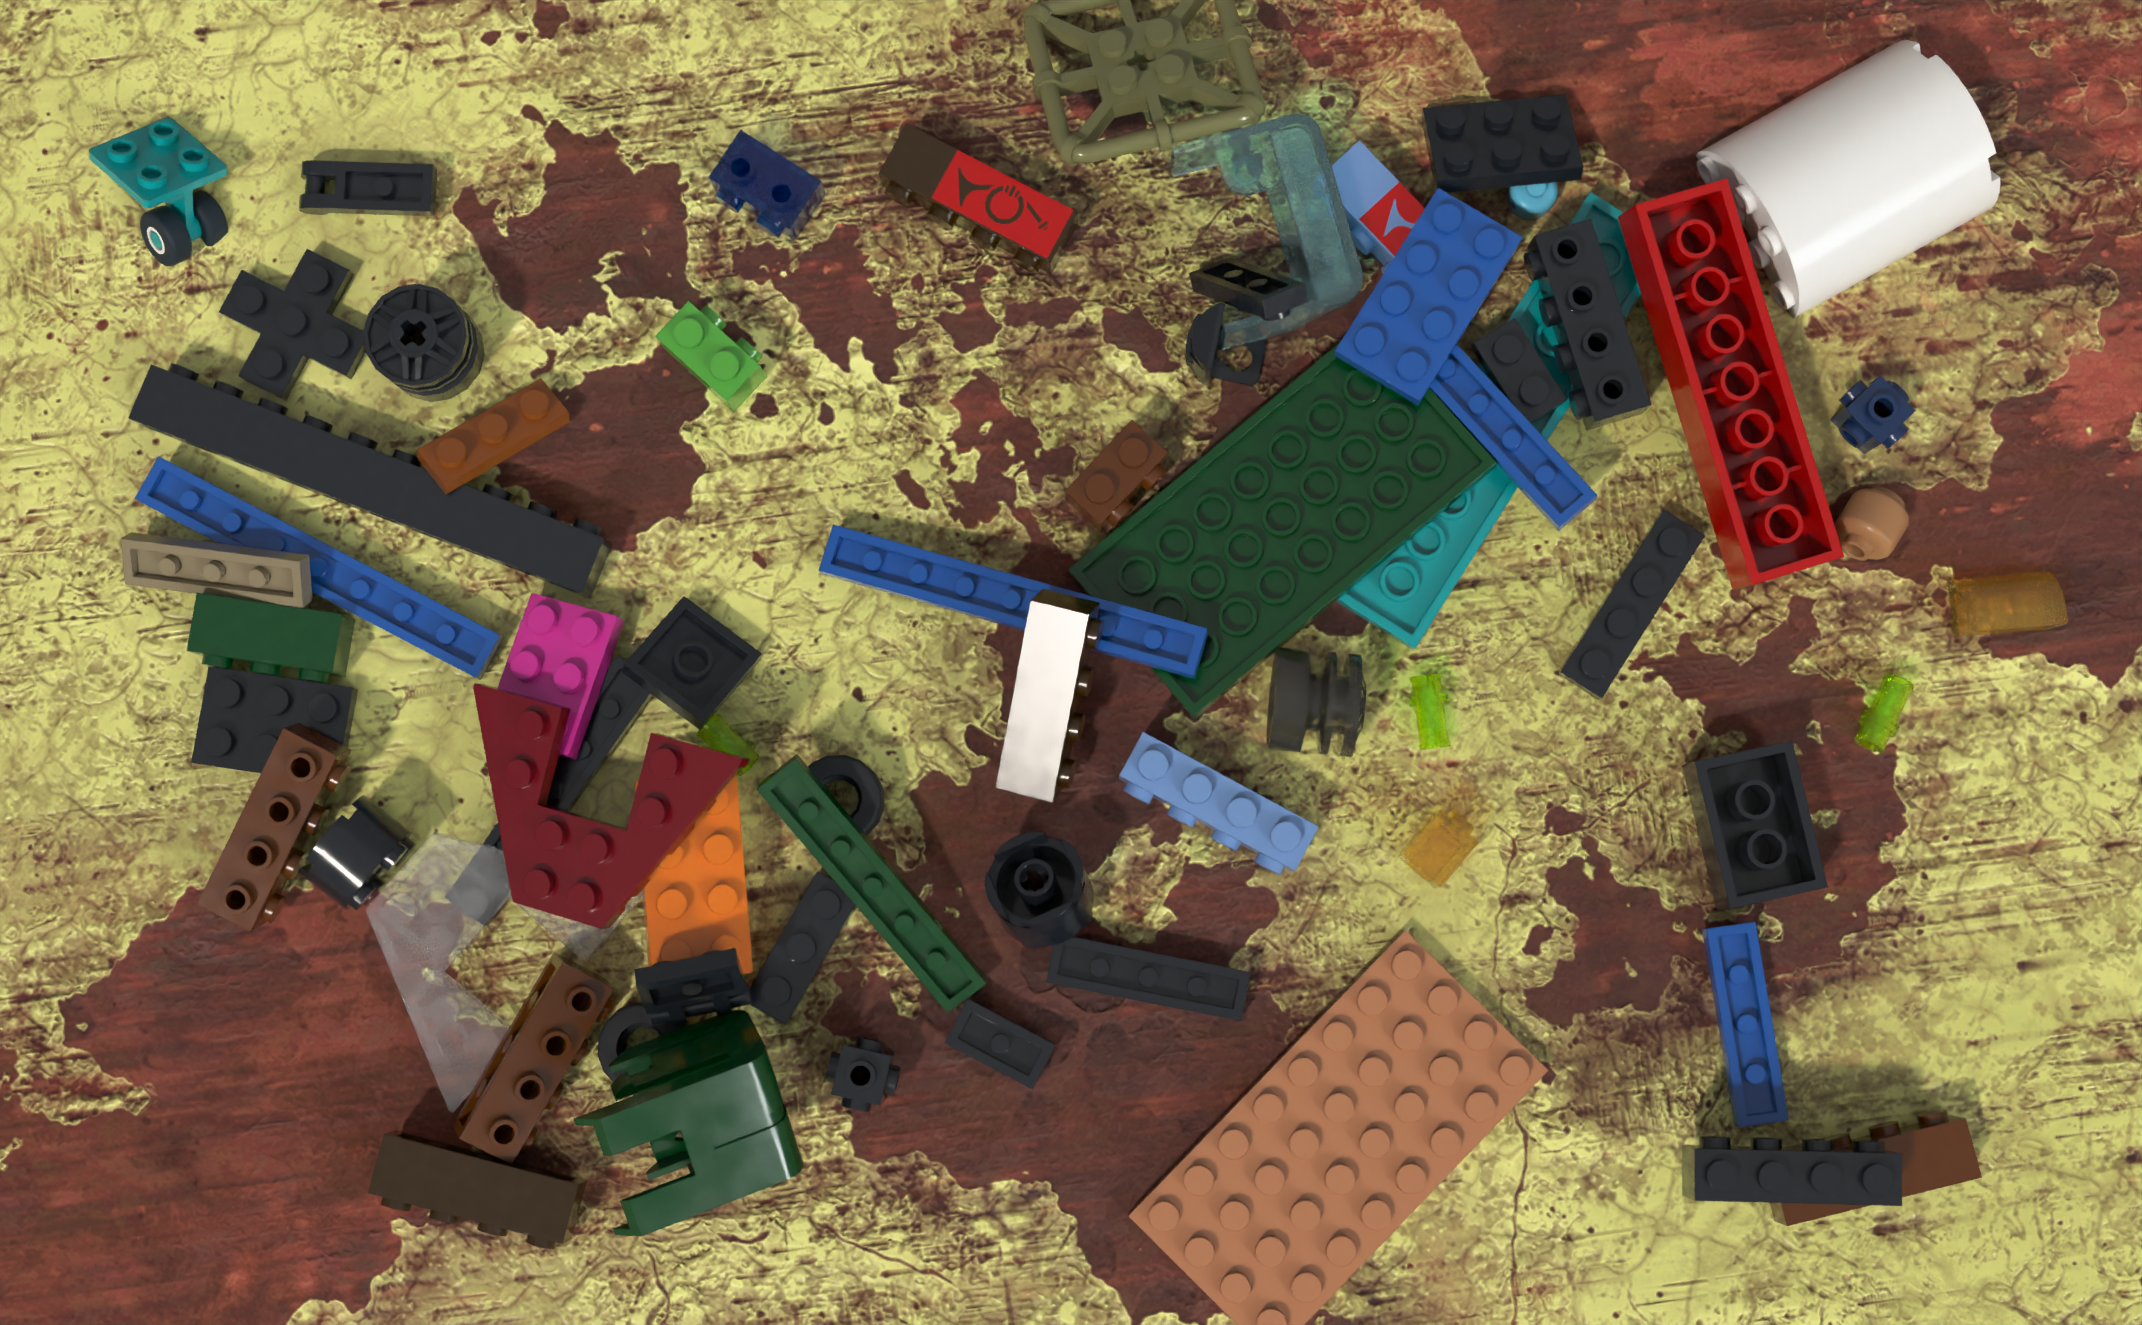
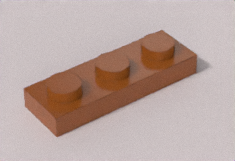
M539 379L417 449L418 460L442 491L448 494L570 423L569 412L545 382Z

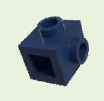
M1879 376L1868 385L1862 380L1853 385L1839 399L1844 407L1830 420L1838 427L1840 434L1850 445L1866 454L1880 444L1888 449L1909 430L1903 422L1916 410L1908 403L1909 397L1907 393L1897 383L1890 380L1886 381L1882 376Z

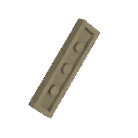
M133 532L121 538L126 585L195 594L202 593L302 608L313 601L310 558L307 554Z

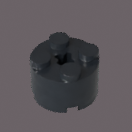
M365 795L359 797L352 804L357 810L349 820L341 815L306 857V860L310 863L300 867L298 871L345 910L353 907L357 911L363 904L366 906L385 884L379 878V875L384 869L389 872L394 866L398 867L416 846L409 839L411 832Z
M1034 831L1015 836L999 847L994 854L995 860L990 867L989 873L986 872L985 891L1003 928L1011 937L1021 942L1026 948L1048 947L1069 940L1090 923L1093 916V887L1079 854L1069 842L1062 838L1060 840L1047 836L1043 832Z

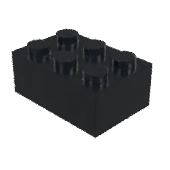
M1792 740L1682 765L1716 909H1732L1828 888Z

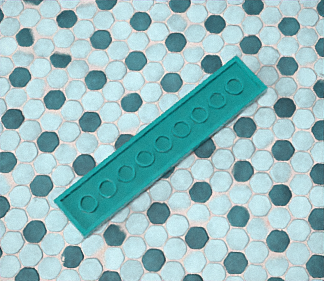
M1590 192L1569 225L1588 219L1592 220L1615 294L1625 319L1641 292L1618 221V216L1624 212ZM1536 280L1531 283L1508 321L1513 318L1517 320L1567 399L1564 404L1531 423L1548 440L1570 406L1569 392L1573 391L1568 373L1562 374L1556 364L1554 345H1557L1558 342L1553 327L1547 328L1542 320L1539 310V299H1542L1543 296ZM1480 363L1478 367L1491 380L1488 373ZM1496 464L1495 469L1336 602L1414 650L1518 487Z

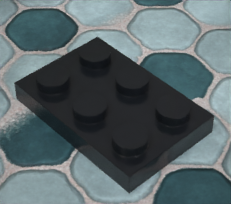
M1566 94L1428 107L1422 110V126L1435 190L1440 188L1447 193L1574 181L1581 180L1583 163Z
M208 666L191 763L262 773L283 728L296 723H301L348 748L358 689Z

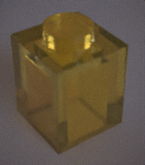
M1438 810L1432 814L1397 857L1432 887L1441 888L1479 841L1470 835L1475 828L1463 816L1454 810H1451L1448 815L1442 810Z

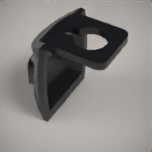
M1224 303L1216 304L1203 314H1198L1192 322L1186 341V364L1190 366L1194 376L1204 385H1208L1209 378L1254 386L1259 379L1265 351L1264 340L1220 330L1225 308ZM1241 345L1250 351L1252 363L1247 370L1242 372L1232 371L1226 366L1224 360L1216 359L1217 351H1227L1232 346Z

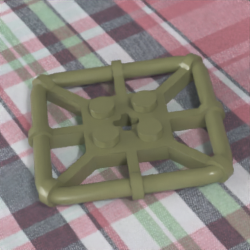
M1047 0L1039 4H1031L1023 13L1024 36L1035 74L1032 86L1036 97L1042 101L1051 139L1060 154L1061 161L1071 166H1076L1078 163L1097 162L1159 147L1161 152L1172 149L1173 143L1237 129L1249 123L1256 124L1265 113L1263 91L1249 50L1252 40L1248 29L1241 25L1234 0H1214L1224 32L1222 36L1187 44L1183 30L1207 0H1181L1170 15L1138 23L1131 0ZM1117 4L1123 26L1091 33L1058 19V17ZM1044 36L1088 54L1091 67L1058 74L1053 70ZM1232 57L1243 94L1241 96L1199 79L1194 65ZM1138 62H1149V69L1140 71L1139 67L1134 65ZM1098 88L1101 103L1076 135L1070 134L1061 97ZM1193 99L1221 111L1168 124L1162 107ZM1148 110L1153 128L1097 141L1114 118Z

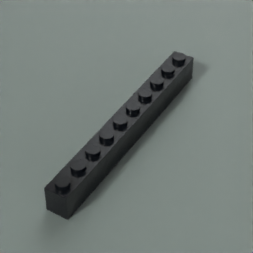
M171 363L168 371L152 364L150 365L128 417L143 427L591 599L612 547L610 542L600 537L603 531L602 528L575 518L573 526L555 519L558 513L556 510L534 501H530L528 508L511 503L513 494L489 484H485L482 491L463 484L452 492L445 494L428 471L420 468L421 463L418 457L398 449H395L393 456L376 451L378 443L372 439L354 432H350L347 439L331 433L333 425L306 414L302 422L287 417V407L260 397L258 405L241 399L244 391L218 380L215 381L213 388L197 382L198 373L180 365Z

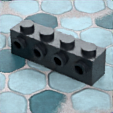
M1588 219L1535 235L1527 246L1528 252L1524 253V264L1532 282L1538 281L1543 296L1542 299H1539L1540 314L1547 328L1553 327L1558 342L1557 345H1554V356L1558 369L1562 374L1568 373L1573 391L1569 392V403L1574 417L1577 420L1583 419L1587 431L1644 413L1652 403L1592 220Z
M1699 1136V1145H1682V1196L1694 1201L1902 1206V1154L1885 1150V1141L1853 1140V1149L1833 1148V1140L1802 1139V1147H1782V1139L1752 1137L1750 1138V1146H1731L1730 1137Z

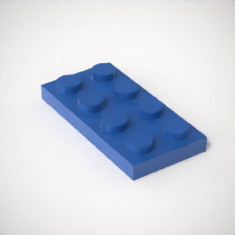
M1438 188L1336 348L1334 356L1414 404L1419 405L1517 250L1523 237Z

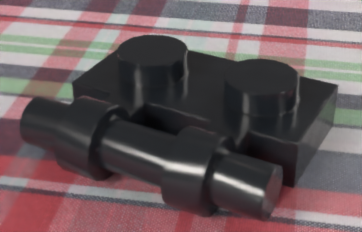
M736 948L723 951H708L700 956L672 962L661 961L652 966L634 969L636 987L646 1013L650 1015L652 1025L672 1022L673 1026L689 1023L690 1017L716 1012L717 1016L733 1013V1008L752 1004L750 989L746 985Z

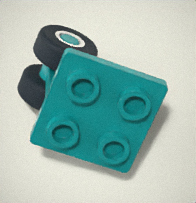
M170 117L164 118L89 149V159L144 208H152L165 202L166 206H159L145 212L140 220V229L144 242L151 254L161 264L173 266L187 260L192 253L191 241L201 238L207 246H213L228 233V223L218 202L205 191H192L227 176V165Z

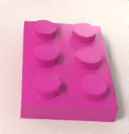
M531 593L497 688L571 708L559 755L576 760L625 621L615 615Z

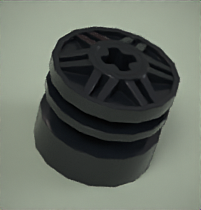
M422 284L397 287L380 297L368 313L363 331L365 352L375 369L409 396L429 402L448 400L467 390L480 374L485 356L482 334L473 319L452 298L438 288ZM418 331L425 338V342L420 346L416 344L415 339L412 337Z

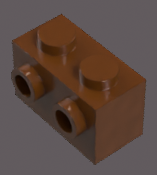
M1131 420L1065 490V500L1099 532H1102L1109 523L1116 527L1134 508L1130 501L1142 488L1149 492L1165 476L1168 471L1164 467L1167 462L1168 452L1137 423Z

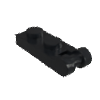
M316 160L302 162L301 178L306 180L305 194L300 195V212L311 215L343 213L435 216L437 169L433 164ZM336 180L335 194H325V182Z

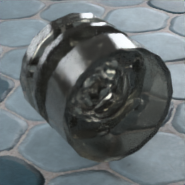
M1276 647L1268 700L1267 750L1299 753L1303 747L1306 732H1315L1318 755L1328 754L1332 734H1337L1338 757L1351 758L1353 756L1357 738L1363 728L1366 706V682L1362 672L1361 655L1348 653L1343 675H1337L1336 652H1328L1324 659L1321 673H1312L1309 650Z

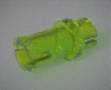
M1441 673L1409 677L1413 696L1408 697L1409 706L1415 707L1420 744L1418 745L1419 750L1451 746L1444 702H1449L1448 693L1442 692Z
M1889 673L1884 674L1883 681L1869 710L1862 711L1859 718L1861 727L1854 737V741L1860 746L1874 752L1878 751L1879 753L1885 751L1890 737H1896L1900 728L1897 721L1910 693L1914 690V685L1910 681L1895 674L1891 676Z

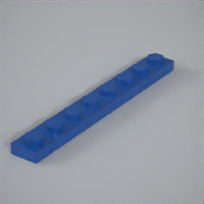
M159 456L135 497L139 502L220 544L309 555L313 593L479 680L482 679L504 638L494 631Z
M834 524L819 567V572L826 576L1025 631L1030 601L1042 589L1099 602L1097 619L1104 621V628L1098 648H1091V650L1193 679L1196 677L1209 633L1208 628Z

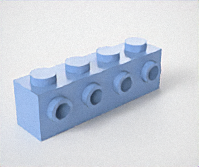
M1142 732L1119 775V779L1127 783L1123 789L1124 792L1146 804H1150L1152 798L1170 806L1167 815L1191 828H1193L1196 821L1214 830L1210 837L1211 839L1233 851H1237L1240 845L1257 853L1254 862L1278 875H1281L1283 869L1290 872L1296 871L1319 826Z

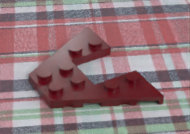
M474 683V695L512 901L596 928H611L625 911L627 902L643 890L650 881L648 879L649 876L667 855L674 853L694 829L696 820L703 812L709 811L717 802L715 798L740 768H745L750 760L746 757L664 734L651 733L627 828H623L546 805L571 708L489 685Z

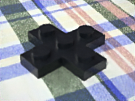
M306 249L284 291L241 270L219 310V313L260 334L238 376L285 401L289 397L308 359L352 379L366 353L363 330L333 316V313L354 274L349 269L309 249Z

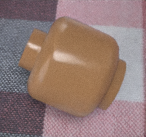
M1884 487L1865 488L1853 493L1834 525L1839 541L1842 544V549L1847 555L1861 561L1867 559L1879 560L1888 557L1892 553L1909 526V515L1905 509L1904 501L1895 492Z

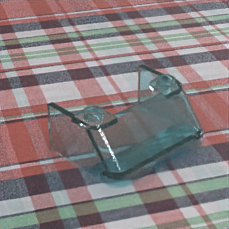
M1290 114L1173 146L1170 161L1172 177L1219 165L1222 179L1227 188L1232 192L1247 196L1266 191L1291 279L1305 284L1308 302L1292 308L1290 315L1285 318L1265 321L1255 315L1223 324L1219 341L1222 350L1294 331L1350 303L1357 297L1363 284V272L1323 135L1314 119L1304 114Z

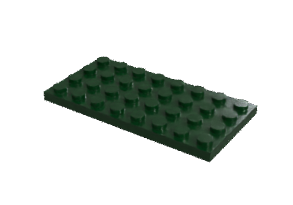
M1338 343L1068 569L1089 596L1208 628V637L1195 679L1150 667L1194 720L1496 468L1497 462L1430 388L1420 404L1416 405L1334 356L1335 350L1340 344Z

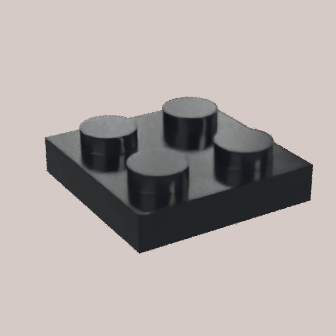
M683 596L624 663L622 673L701 731L758 664L762 653Z

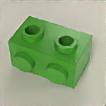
M688 301L655 337L672 357L735 412L767 378L758 364L762 356L742 337L736 343L722 331L727 324L707 305L699 311Z

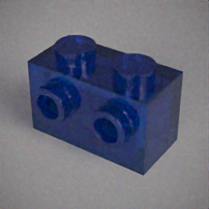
M742 130L738 132L708 177L714 190L717 191L714 195L717 201L733 212L739 213L741 208L753 214L757 217L754 223L764 232L777 239L781 234H784L795 241L826 195L821 180Z

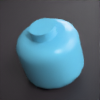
M1557 183L1509 187L1507 192L1508 205L1512 212L1520 218L1526 220L1539 219L1545 216L1555 204L1558 196Z

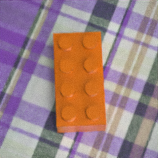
M737 774L733 776L715 798L717 802L709 811L703 812L696 820L694 829L674 853L667 855L649 876L648 879L650 881L642 890L648 966L661 961L672 962L700 956L708 951H723L736 948L743 973H753ZM636 781L634 784V796L639 781Z

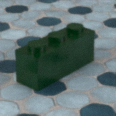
M197 593L186 651L203 656L202 665L232 669L233 661L251 663L250 672L280 676L281 668L299 670L298 679L328 683L329 675L346 676L355 619L338 613Z

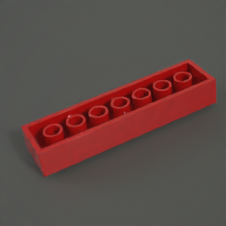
M1722 179L1634 205L1618 216V221L1732 590L1759 584L1843 558L1844 554L1728 179Z

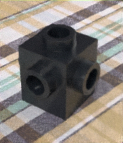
M856 1036L855 1044L847 1042L842 1045L841 1053L832 1052L825 1081L833 1083L831 1095L842 1097L841 1106L870 1112L872 1104L880 1106L884 1103L886 1095H895L901 1067L893 1065L895 1053L884 1051L885 1042ZM856 1066H865L870 1071V1080L867 1084L859 1085L853 1080L852 1071Z

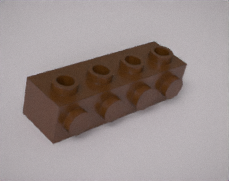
M301 723L283 728L197 903L198 905L248 931H252L266 922L272 923L276 919L286 900V897L281 895V892L288 878L293 880L298 875L300 867L306 861L307 853L303 852L302 849L309 835L315 836L326 821L329 810L324 808V805L331 791L336 793L349 774L350 766L345 764L351 749Z
M553 952L452 1124L459 1139L510 1164L514 1162L519 1152L524 1154L529 1149L537 1133L535 1124L543 1110H550L557 1102L563 1088V1084L560 1081L570 1065L576 1066L582 1059L588 1046V1040L585 1038L595 1021L597 1023L602 1022L611 1009L614 999L611 994L614 988L604 977Z

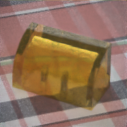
M2048 571L1947 580L1954 638L2046 630L2068 624L2062 590L2054 575Z

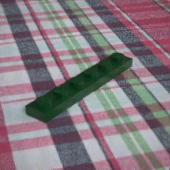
M798 754L758 784L757 791L947 1013L987 983L985 974Z

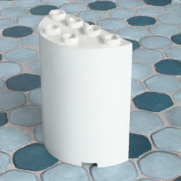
M1910 40L1896 42L1696 154L1698 158L1697 168L1706 184L1728 179L1741 224L1751 239L1747 244L1753 263L1757 268L1764 269L1772 282L1770 289L1774 300L1781 309H1788L1793 319L1991 209L1995 205L2000 193V176L1990 170L1988 160L1989 157L1996 154L1990 132L1976 103L1958 76L1938 55L1927 59L1921 54L1920 44Z

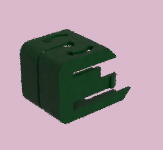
M733 1010V1013L722 1016L716 1015L627 1048L608 1065L611 1074L623 1069L625 1070V1073L620 1074L610 1087L616 1101L631 1095L633 1096L573 1118L576 1125L594 1127L603 1155L613 1156L650 1142L657 1162L646 1172L649 1181L688 1166L690 1174L620 1200L628 1223L613 1228L615 1235L644 1236L786 1181L801 1172L804 1167V1161L787 1110L783 1104V1098L766 1046L749 1014L744 1010ZM679 1130L681 1131L682 1137H676Z

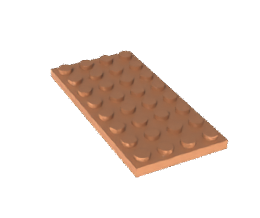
M1403 930L1128 1213V1216L1237 1325H1305L1549 1070L1406 930Z

